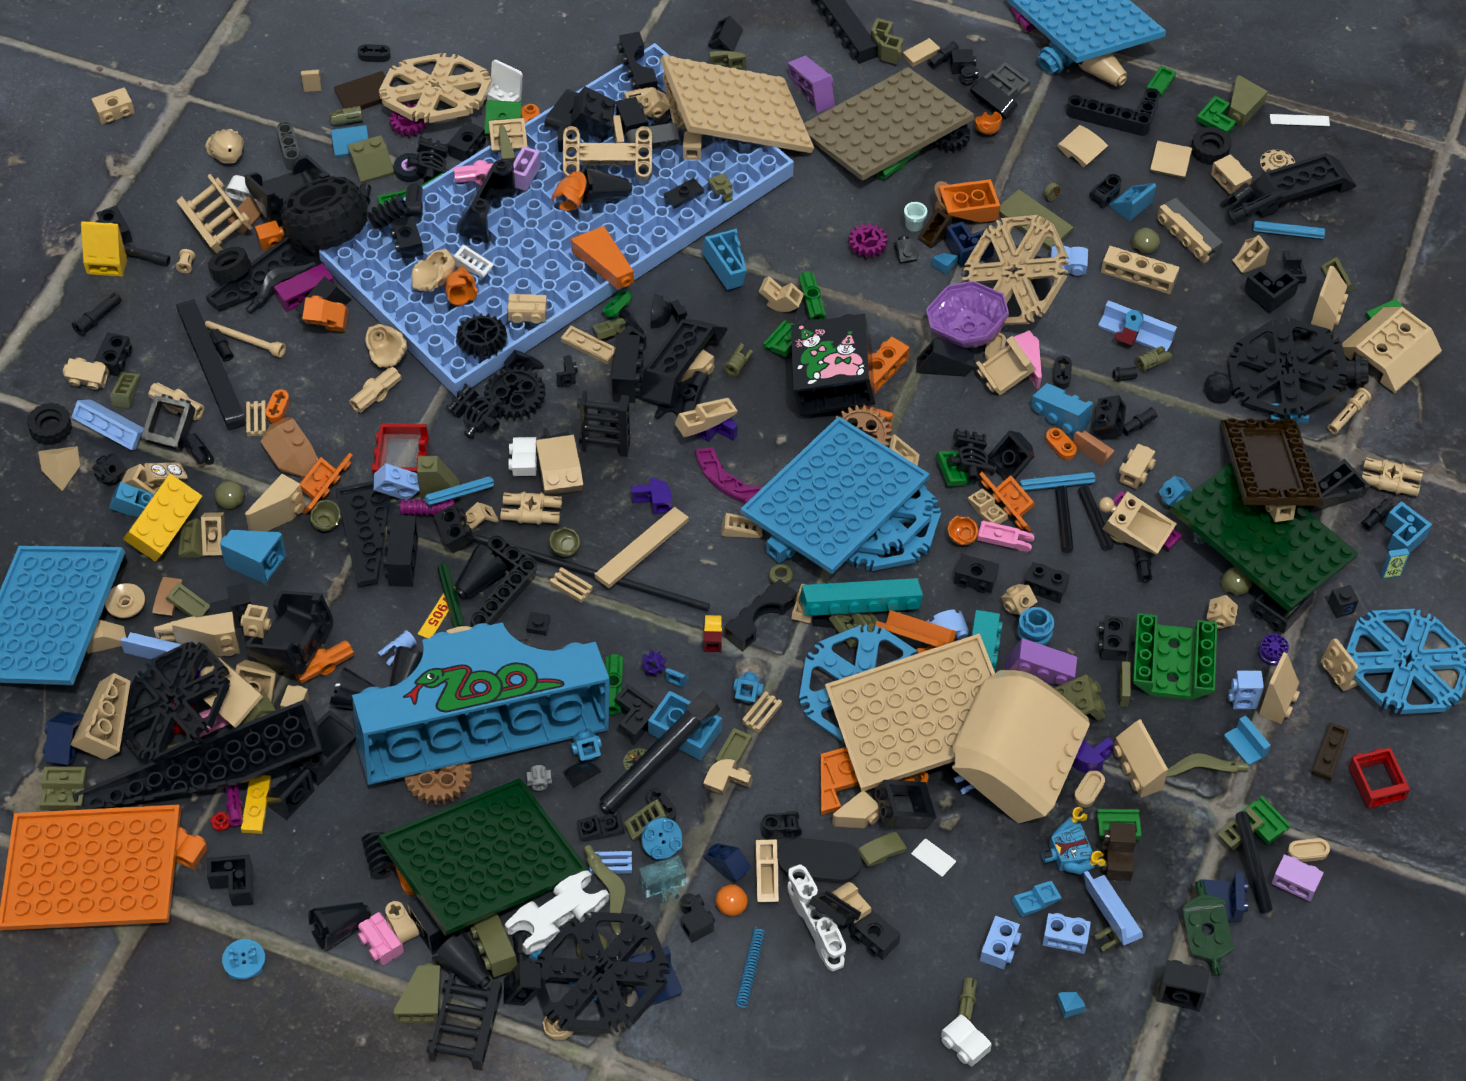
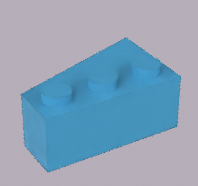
M737 228L705 237L702 254L727 290L743 286L747 271L743 253L740 250L741 245L737 237Z
M1046 383L1032 396L1031 408L1036 413L1045 417L1050 423L1062 429L1065 434L1074 438L1076 431L1082 432L1089 426L1093 402H1083L1079 400V396L1074 395L1071 397L1065 394V390Z

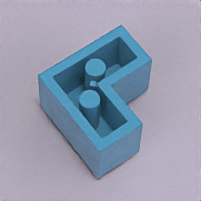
M1401 501L1389 512L1385 522V526L1394 532L1387 548L1389 550L1406 548L1410 554L1428 537L1432 524Z

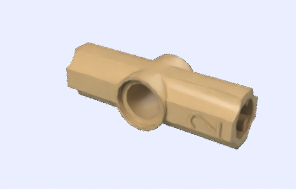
M389 367L376 379H368L363 389L349 400L353 410L361 413L375 401L381 402L387 396L388 390L401 380V375L397 369Z
M154 383L150 387L149 398L154 399L155 395L162 396V394L172 396L174 400L186 399L191 401V405L196 408L193 420H199L203 416L204 406L190 399L182 390L176 389L174 391L160 383ZM163 404L169 412L183 414L184 409Z

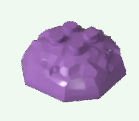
M975 281L947 286L926 309L933 334L942 341L962 348H976L977 346L987 344L1001 331L1004 322L1009 316L1004 293Z

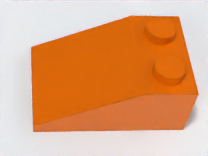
M991 179L939 186V191L949 216L980 223L998 220L1000 203Z

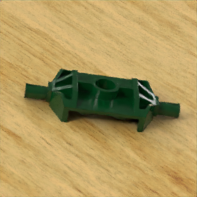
M1197 881L1195 884L1198 895L1182 907L1191 956L1196 959L1209 961L1212 966L1213 976H1217V974L1219 976L1222 975L1220 959L1235 949L1225 908L1226 900L1207 895L1204 881ZM1210 925L1213 928V934H1204L1202 926Z

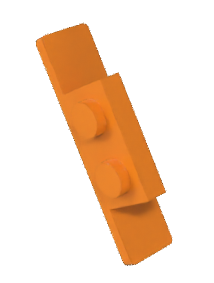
M351 453L343 458L336 469L320 457L299 483L301 484V489L311 498V501L302 511L304 515L312 511L320 497L324 498L330 491L329 485L331 483L334 485L341 477L339 472L341 470L345 471L351 464L349 459L353 456Z
M983 472L979 473L983 478L981 483L987 489L992 488L994 491L993 497L999 503L1003 501L1006 505L1003 507L1010 517L1013 514L1017 518L1015 523L1022 530L1026 528L1028 532L1032 531L1022 516L1036 504L1016 480L1009 476L996 488Z

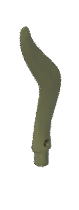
M1196 753L1187 756L1168 768L1166 777L1175 776L1195 767L1226 772L1248 771L1249 764L1225 761L1206 754Z
M591 845L584 847L588 857L586 859L588 864L609 890L610 913H621L625 897L623 881L602 862L599 854H595ZM611 922L613 931L616 935H619L621 932L620 922Z

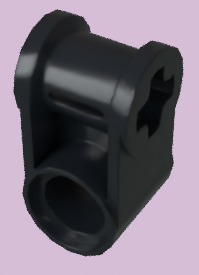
M1109 174L1104 180L1093 187L1089 197L1100 202L1102 207H1106L1120 194L1121 177L1117 174Z
M789 811L766 814L762 819L761 835L767 840L799 837L802 834V829L798 824L799 813ZM768 825H772V826H774L775 828H769V827H767V826H768Z

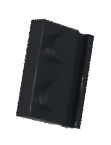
M828 890L825 893L822 892L812 896L809 903L815 907L817 912L826 914L833 919L834 923L841 926L848 925L854 922L855 919L859 920L862 913Z

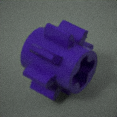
M650 650L649 656L643 655L642 659L646 662H643L641 667H645L647 670L646 674L654 673L657 676L659 670L664 671L665 666L663 663L667 659L662 658L661 651L656 653Z

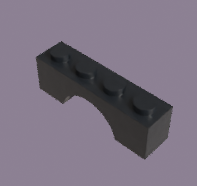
M640 32L619 35L617 49L618 53H622V64L627 67V77L631 78L632 91L650 87L658 90V80L653 68H647L637 63L644 56V42Z
M781 579L771 583L761 596L758 595L753 600L750 606L743 608L734 620L728 621L725 626V638L743 652L756 640L757 629L754 625L755 621L760 616L768 613L784 615L796 604L797 592Z

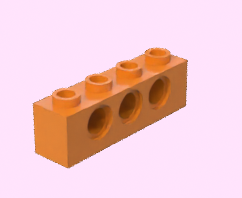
M892 336L887 342L884 341L881 344L880 349L876 353H872L875 393L909 359L910 347Z

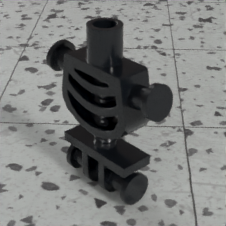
M421 135L417 152L420 153L417 159H412L411 156L408 157L407 167L416 166V172L424 174L423 180L425 183L441 173H446L449 171L445 168L448 144H441L438 140L436 143H433L432 138L425 139Z
M465 383V387L457 392L459 394L458 398L453 397V401L449 406L446 405V408L459 418L464 414V421L470 426L467 431H464V434L470 438H474L476 430L483 432L486 427L496 431L500 426V422L495 419V416L498 414L495 408L500 403L503 404V402L497 395H495L491 402L484 397L476 399L479 394Z
M956 428L953 439L956 440L954 447H959L960 449L955 457L953 455L948 456V466L957 465L958 471L967 472L969 482H977L981 472L988 471L991 472V475H994L997 464H989L988 455L984 452L987 446L986 435H977V432H972L969 435L968 430L962 432Z

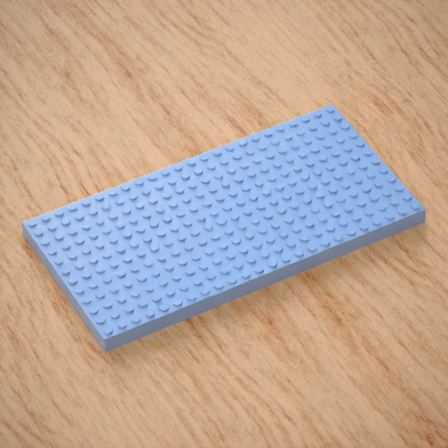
M654 43L644 49V56L637 63L647 68H653L658 80V91L666 94L663 79L664 70L660 59L663 55H669ZM623 64L586 85V87L615 101L624 99L623 92L632 91L631 78L627 77L626 65L623 66ZM616 105L614 109V116L616 115ZM552 106L525 123L527 147L540 151L541 166L527 191L515 188L516 192L513 198L507 195L502 197L501 202L491 201L487 214L488 231L491 232L489 243L463 237L457 232V222L478 184L475 181L455 183L454 168L422 187L423 215L422 218H414L422 241L424 255L402 260L400 253H396L394 245L396 239L392 240L390 229L393 228L392 224L377 230L368 220L365 226H363L362 231L356 234L350 241H346L337 247L334 246L327 250H320V260L325 264L330 274L381 324L393 327L398 332H401L403 338L407 341V349L453 395L458 397L459 394L457 392L465 387V383L472 388L504 367L505 364L503 362L514 350L523 353L527 352L622 289L617 290L571 251V238L604 226L633 269L634 280H636L793 176L794 161L777 147L702 134L701 160H683L684 131L687 130H678L679 144L652 149V177L647 182H641L637 179L636 166L580 165V172L582 173L585 168H591L629 179V183H632V193H629L628 197L590 205L583 204L582 201L579 209L564 211L559 207L562 202L568 201V198L561 195V197L554 198V201L551 200L558 183L565 178L563 172V152H558V132L544 126L545 118L553 108ZM649 117V126L656 120ZM613 125L602 139L577 128L580 134V143H615ZM623 132L624 143H628V140L626 139L625 134ZM572 134V139L570 140L575 139L577 136ZM491 145L455 167L471 166L479 160L492 164L497 160H501V152H492ZM521 149L514 150L516 157L520 153ZM571 151L567 155L574 157L576 153ZM641 152L639 155L641 157L648 156V153ZM569 169V170L567 171V173H568V174H571L572 171L575 172L576 170H575V169ZM647 169L639 171L643 175L649 172ZM725 173L732 184L733 194L731 196L733 200L725 202L721 194L715 195L708 184L709 178ZM694 178L704 188V193L674 209L664 198V193ZM462 245H465L494 264L484 278L469 272L475 280V287L478 289V293L474 300L468 301L464 305L457 306L448 300L446 284L434 288L433 292L418 291V289H413L411 274L414 265L418 261H425L436 250L447 249L454 256ZM482 266L480 269L483 271L486 266ZM509 294L547 295L546 322L535 324L525 321L520 323L508 321ZM482 313L483 316H486L489 313L491 317L496 315L497 320L501 319L505 325L507 332L506 346H503L502 351H498L497 356L492 354L491 358L485 356L482 360L481 357L474 359L473 355L468 357L466 353H462L461 348L457 345L456 334L458 326H460L461 321H466V317L472 318L473 314L479 316Z

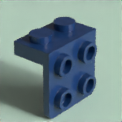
M1235 872L1232 881L1199 880V882L1204 881L1207 895L1226 900L1225 908L1228 921L1241 922L1244 912H1248V900L1245 899L1248 881L1244 880V872Z
M668 946L662 949L670 966L668 968L670 974L661 975V977H666L668 983L665 984L666 988L651 1005L682 994L681 985L671 964V952ZM652 949L649 953L643 955H634L627 961L652 962L655 959L654 950ZM634 986L639 999L648 990V986Z

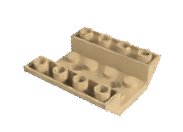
M1384 307L1342 343L1344 356L1350 360L1355 355L1367 358L1370 364L1383 373L1380 383L1394 393L1442 351L1432 328L1403 307ZM1400 328H1406L1409 332H1404ZM1377 348H1383L1386 352H1380Z

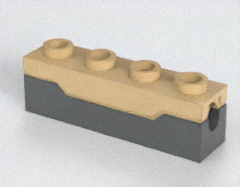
M1176 197L1159 207L1158 221L1173 236H1176L1196 258L1206 263L1221 254L1223 242Z

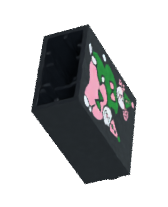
M865 313L858 315L846 314L839 318L819 321L808 320L804 323L791 325L793 389L800 416L848 409V407L855 408L856 405L858 407L875 405L872 345Z

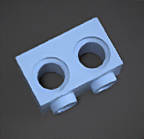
M386 463L374 473V490L408 501L419 491L418 473Z
M1237 671L1235 679L1231 681L1232 689L1228 690V700L1232 701L1233 709H1257L1264 689L1262 671Z
M1048 913L1042 945L1085 954L1091 922L1079 917L1070 918L1059 913ZM1052 928H1058L1061 931H1054ZM1073 932H1079L1082 935L1077 936Z
M995 916L982 949L980 961L1003 970L1007 963L1011 964L1015 951H1012L1013 945H1018L1022 934L1018 932L1020 924ZM1005 932L1010 936H1003L1001 933ZM998 950L1001 951L1003 954L999 955L996 954L994 951Z

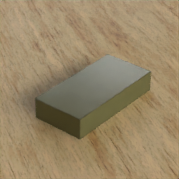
M179 582L166 597L167 601L189 617H202L210 609L208 603Z
M1122 661L1120 668V706L1128 707L1130 700V662Z
M733 728L716 757L715 763L724 759H732L738 765L752 741V736Z

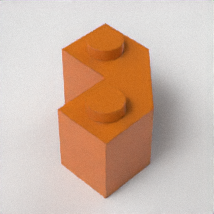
M320 296L305 298L302 319L306 324L322 325L329 331L346 332L349 310L344 304L334 303Z

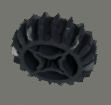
M482 313L479 316L473 314L472 318L466 317V321H461L460 326H458L456 334L457 345L461 348L462 353H466L468 357L473 355L474 359L481 357L483 360L485 356L491 358L492 354L497 356L498 351H502L503 346H506V327L501 319L497 320L496 315L491 317L489 313L486 316H483Z

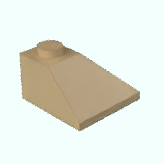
M244 660L237 664L236 671L258 692H266L272 703L277 673L265 664Z

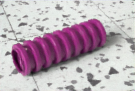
M402 499L400 502L401 515L408 514V516H411V514H414V516H417V514H420V516L432 514L434 516V514L455 504V501L451 499L450 501L429 506L423 499H420V501H417V499H414V501Z

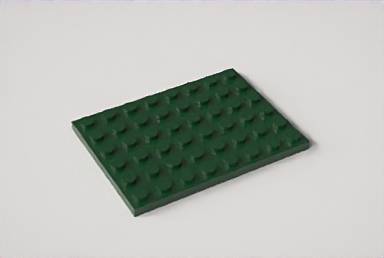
M1231 463L1174 504L1170 510L1288 612L1351 563L1359 554L1303 506L1296 505L1293 520L1275 522L1270 512H1267L1265 505H1244Z
M520 778L383 833L378 837L380 845L445 936L552 890L569 876L588 870Z

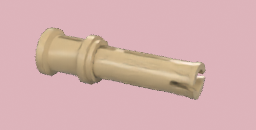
M1358 388L1355 392L1356 394L1347 400V406L1328 425L1327 428L1332 434H1337L1355 413L1360 412L1363 408L1362 406L1371 400V394L1366 389Z

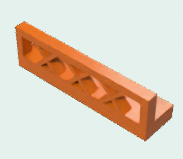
M891 610L886 623L876 621L875 624L878 628L883 627L887 631L937 647L952 643L957 632Z

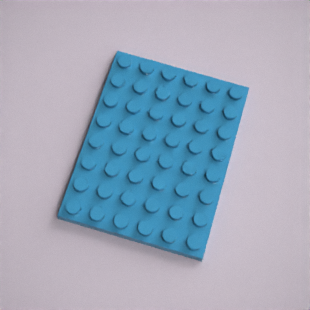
M1006 0L1076 63L1166 37V30L1130 0Z
M838 416L740 509V514L833 574L929 480L930 474Z
M18 546L0 589V683L74 684L124 557L125 550L122 547Z

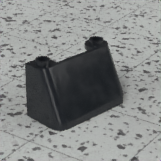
M305 155L294 161L291 173L263 181L259 173L253 172L245 175V185L264 217L269 222L276 220L279 223L282 222L283 203L295 189L297 190L302 185L313 182L316 179L330 177V174L312 158Z
M507 160L495 161L478 183L457 222V232L459 235L489 243L491 239L487 214L490 209L489 204L492 200L501 202L502 197L507 195L513 198L516 192L513 162Z
M281 590L273 603L278 616L262 641L259 637H251L245 647L250 656L292 674L301 675L305 672L333 626V617L322 593Z

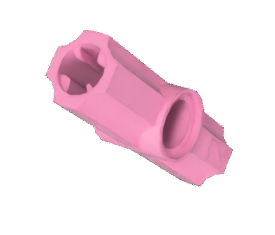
M479 160L471 166L454 167L455 183L475 181L478 184L493 163L488 164L484 160Z

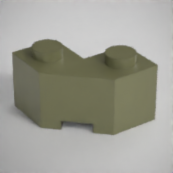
M877 18L871 29V37L878 45L877 55L880 60L897 65L903 53L904 38L892 35L893 22Z

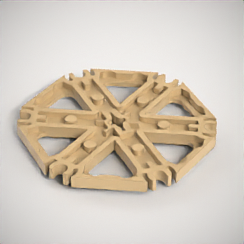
M438 53L402 60V62H399V67L393 65L379 89V96L385 107L411 121L415 117V122H418L420 118H424V123H427L428 119L429 123L467 116L469 113H473V108L479 110V106L482 107L492 82L487 69L459 55L456 58L455 54L452 57H447L446 53L443 55ZM437 62L431 75L414 67V65ZM459 64L473 71L461 75H452L455 67ZM393 78H400L409 83V85H399L397 87L390 86ZM480 87L477 95L474 96L462 92V90ZM419 99L417 105L413 108L400 103ZM440 100L455 107L436 111Z
M1039 215L1001 218L1002 222L996 221L998 224L996 229L990 225L989 229L986 228L965 263L967 267L964 268V271L969 272V275L963 277V280L967 282L975 281L980 284L997 282L993 289L1004 293L1006 304L1014 293L1022 314L1019 317H1007L1003 326L1030 324L1028 320L1034 322L1033 315L1035 313L1039 317H1042V313H1046L1066 280L1067 276L1065 274H1068V271L1062 269L1065 264H1069V261L1065 260L1066 258L1069 259L1052 222L1045 221V218ZM1030 225L1020 245L1016 248L1010 234L1011 229L1015 226ZM1051 237L1057 250V256L1034 259L1045 239ZM993 243L1000 262L980 264V258L987 246ZM1016 268L1020 269V270L1016 271L1015 274L1012 273V272H1010V271L1016 270ZM1053 278L1054 285L1043 301H1039L1030 280Z

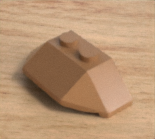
M284 417L270 424L260 441L279 470L292 475H298L301 478L306 476L318 460L311 443L296 421L291 417Z

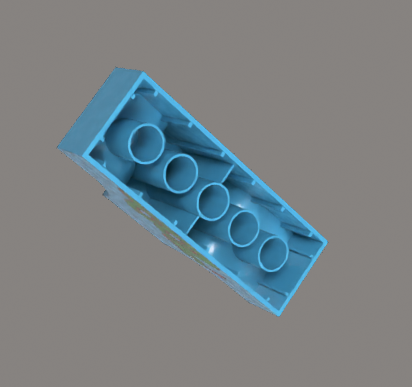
M503 622L493 625L481 623L473 626L470 630L451 634L439 632L431 638L423 639L422 659L415 671L404 681L395 686L382 689L379 687H369L359 694L352 695L356 745L368 785L572 739V736L577 735V732L581 730L593 731V733L609 730V676L596 642L587 644L570 643L563 649L555 651L537 649L516 640L506 630Z

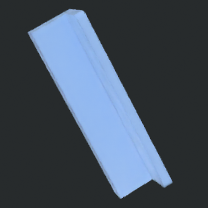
M1108 300L1098 327L1114 334L1122 332L1126 324V314L1132 309ZM1143 314V323L1135 342L1152 349L1163 346L1165 352H1167L1175 338L1177 327Z
M90 399L77 400L71 417L130 450H136L144 430L143 427Z
M130 632L128 638L122 637L120 640L124 653L153 659L182 645ZM177 659L169 664L178 666L180 659ZM204 660L200 663L198 670L201 669Z
M1088 871L1084 872L1087 891L1123 946L1143 938L1141 929L1105 875L1093 879Z

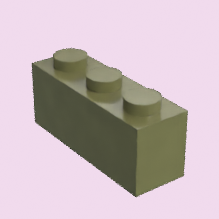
M498 914L472 924L473 926L469 927L472 938H477L478 940L476 946L479 954H484L485 956L483 962L486 970H491L493 977L511 972L517 965V959Z

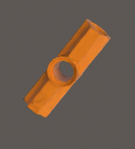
M344 640L327 650L324 648L319 649L305 672L301 675L294 674L299 683L303 684L320 674L324 676L332 673L336 665L354 656L351 645L348 641Z

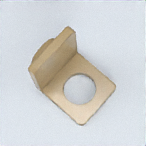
M479 502L465 513L467 516L466 524L472 530L484 519L495 523L499 521L491 506Z

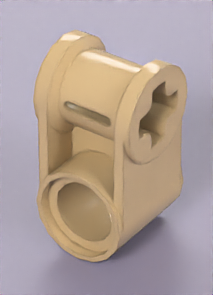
M392 901L387 904L385 909L387 923L403 944L419 935L418 928L413 919L410 918L404 905L398 901Z

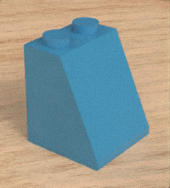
M230 530L220 542L226 567L263 584L268 582L287 556L283 537L279 532Z

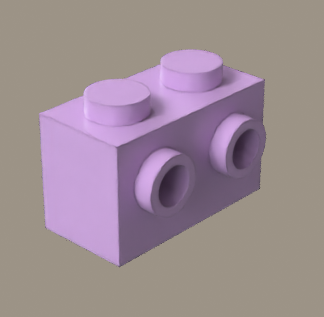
M525 146L522 147L514 161L515 188L527 191L541 166L540 151Z
M1284 854L1271 884L1311 902L1324 872L1315 866L1307 865L1295 857H1289Z

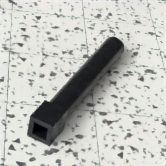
M702 691L686 707L687 711L599 798L601 801L599 805L607 813L610 811L615 813L700 726L704 727L720 711L718 704Z

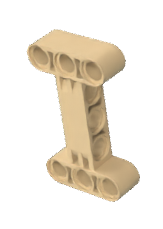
M573 126L567 127L563 133L564 177L566 178L570 175L567 173L569 169H575L580 172V165L636 166V177L639 181H649L652 177L651 130L644 126L638 128L636 131V143H580L579 130ZM570 134L577 136L573 140L567 138ZM643 134L648 136L646 140H642L639 137ZM571 151L576 153L574 157H569L567 154ZM641 152H647L648 156L641 157L639 154ZM641 169H647L649 171L647 174L644 175L639 173Z

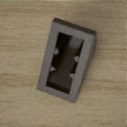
M937 207L918 238L933 248L945 239L946 228L951 225L952 218Z

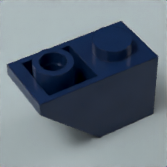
M717 843L712 845L703 856L725 878L735 881L752 868L738 847Z

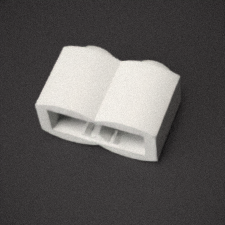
M536 437L513 438V443L509 444V454L512 455V459H509V470H512L513 476H536Z
M959 1015L942 1030L943 1044L948 1049L952 1048L956 1051L958 1059L963 1064L967 1063L972 1067L991 1051L992 1044L963 1015Z

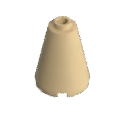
M1113 53L1085 60L1082 65L1079 64L1083 71L1115 87L1122 86L1127 80L1126 71Z

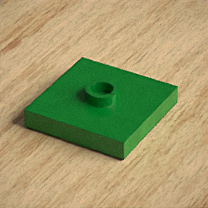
M487 100L484 126L485 135L490 136L489 121L521 118L522 102Z

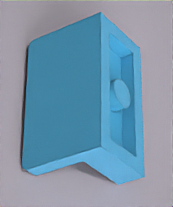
M1246 715L1239 719L1236 728L1224 735L1225 740L1249 766L1268 756L1271 745Z

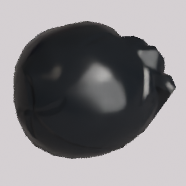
M1218 371L1208 375L1204 384L1208 400L1214 403H1226L1230 400L1234 386L1231 378L1227 374Z

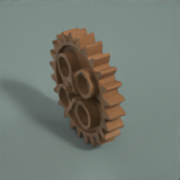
M856 405L854 411L850 407H848L849 413L841 411L842 419L849 423H856L858 429L888 448L890 447L888 443L891 441V436L889 435L892 434L891 429H888L890 424L885 422V415L880 417V411L873 413V407L867 411L866 405L863 406L862 410H859L858 405ZM869 425L876 426L874 430L867 429Z
M467 762L405 776V784L408 791H412L413 797L418 795V801H422L425 798L426 804L433 800L435 805L438 804V801H442L443 805H445L446 799L454 802L453 796L461 798L460 791L467 792L466 786H470V779H472L471 765Z

